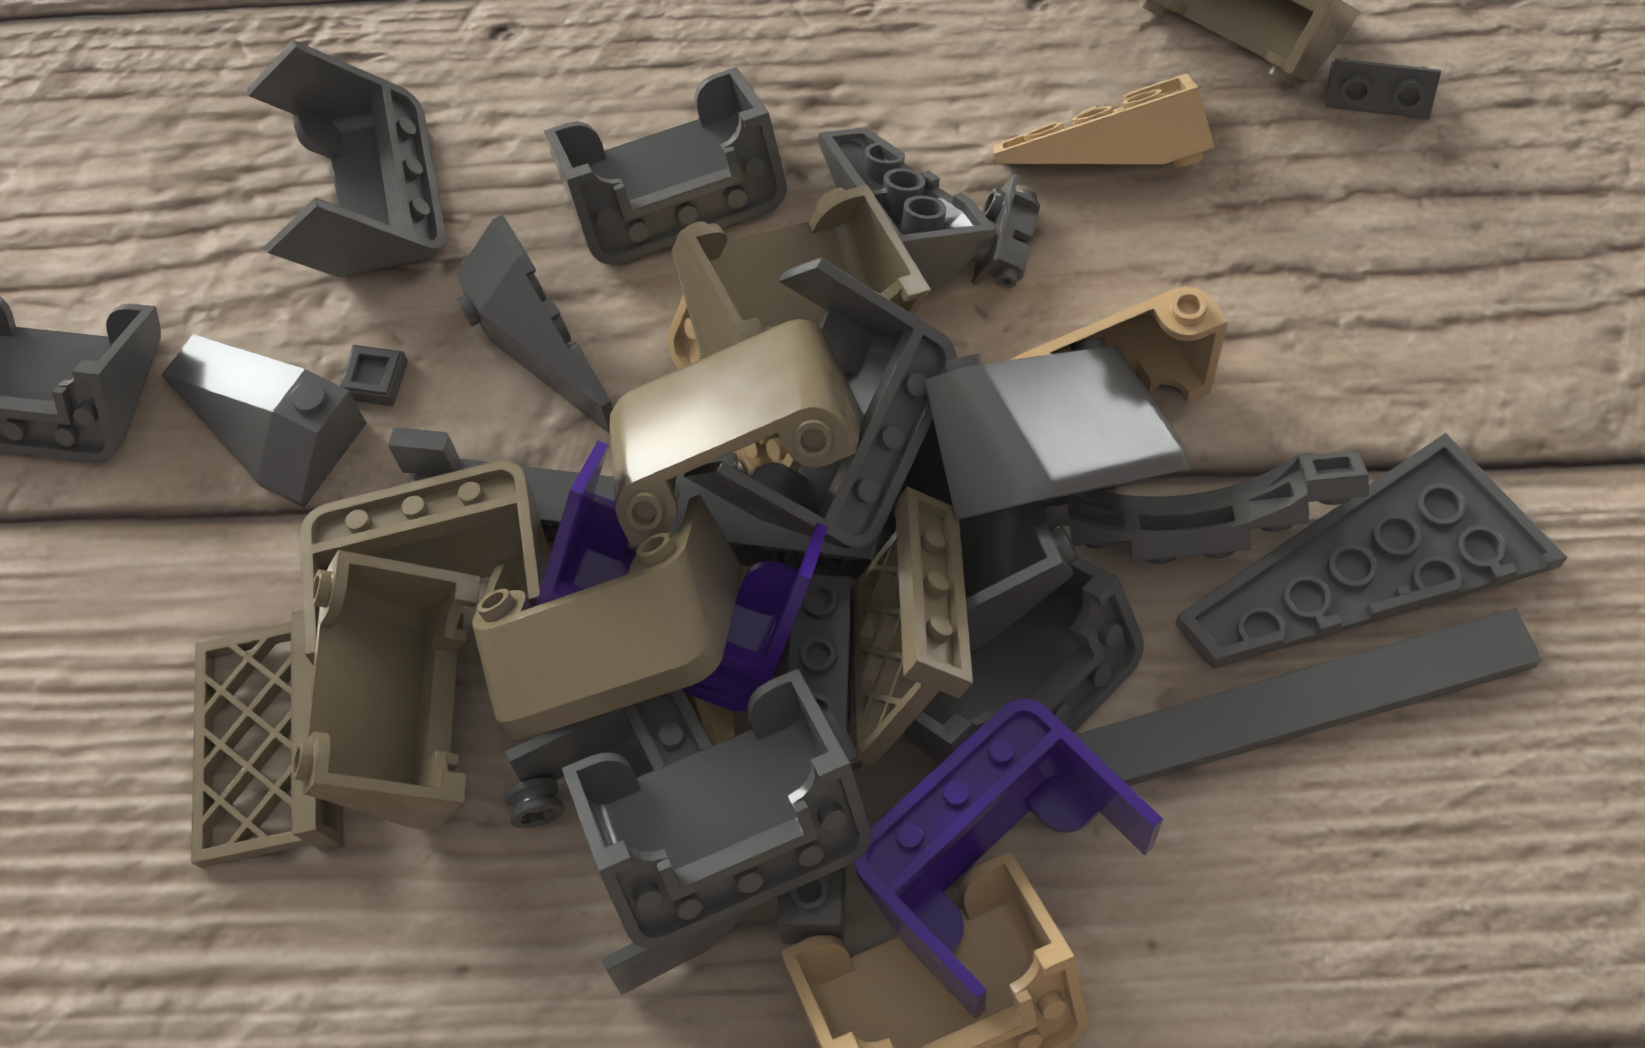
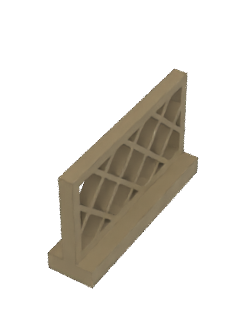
M906 487L895 501L896 531L853 584L857 760L873 766L939 691L960 698L973 684L959 520L955 518L953 506L910 487Z
M303 610L292 612V622L195 643L191 863L200 868L309 845L320 851L343 846L342 806L303 794L301 781L292 779V764L296 747L299 742H305L313 674V664L305 655ZM291 641V655L276 674L261 664L276 644ZM237 653L244 659L221 686L214 680V658ZM258 669L271 680L252 703L246 706L234 694L253 671ZM290 679H291V687L287 684V683L290 681ZM283 689L291 695V709L277 727L274 728L260 716ZM230 701L243 711V714L224 737L220 739L213 733V720ZM256 722L268 731L270 735L247 761L234 750V747ZM283 743L291 750V765L280 779L274 783L260 770ZM229 755L243 768L222 794H219L212 788L213 773ZM256 777L271 790L247 817L233 803ZM283 799L291 806L292 831L269 835L260 826ZM228 811L243 824L227 844L212 847V829ZM254 833L259 837L250 839L254 835Z

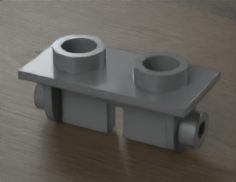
M1335 58V61L1331 62L1328 78L1330 85L1325 107L1430 119L1441 70L1430 69L1424 66L1412 67L1349 60V58Z
M1016 173L1011 176L1000 190L994 188L985 201L982 212L995 228L994 239L971 259L976 262L971 281L972 284L976 285L987 273L996 277L995 281L998 285L1011 288L1024 276L1030 245L1014 239L1013 236L1027 242L1033 237L1040 204L1037 201V195L1033 191L1026 189L1016 190L1019 175Z

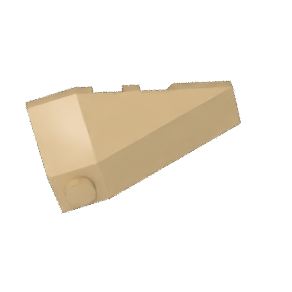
M1183 74L1122 95L1124 100L1122 107L1113 110L1112 106H1094L1081 111L1079 115L1072 118L1073 126L1064 129L1061 122L1051 123L993 145V154L996 164H1166L1173 162L1174 167H1183L1204 159L1203 152L1213 149L1215 146L1199 88L1188 74Z

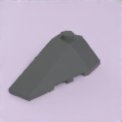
M868 128L819 132L818 143L836 188L847 190L864 185L869 186L930 287V291L941 288L994 239L995 228L973 200L963 193L956 194L953 197L939 188L940 178L929 170L920 174L904 164L905 154Z
M502 214L494 218L456 274L464 295L456 298L463 315L471 327L480 323L493 344L610 434L609 422L613 406L579 344L574 342L568 345L572 340L561 317V312L552 297L546 299L544 291L534 274L536 268Z
M194 334L161 374L194 413L214 432L230 453L241 462L260 486L305 508L366 425V421L349 390L304 368Z

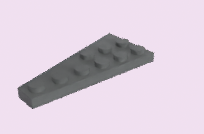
M1444 433L1369 485V496L1355 497L1347 503L1340 504L1177 616L1175 625L1212 668H1216L1557 569L1563 565L1567 556L1451 437Z

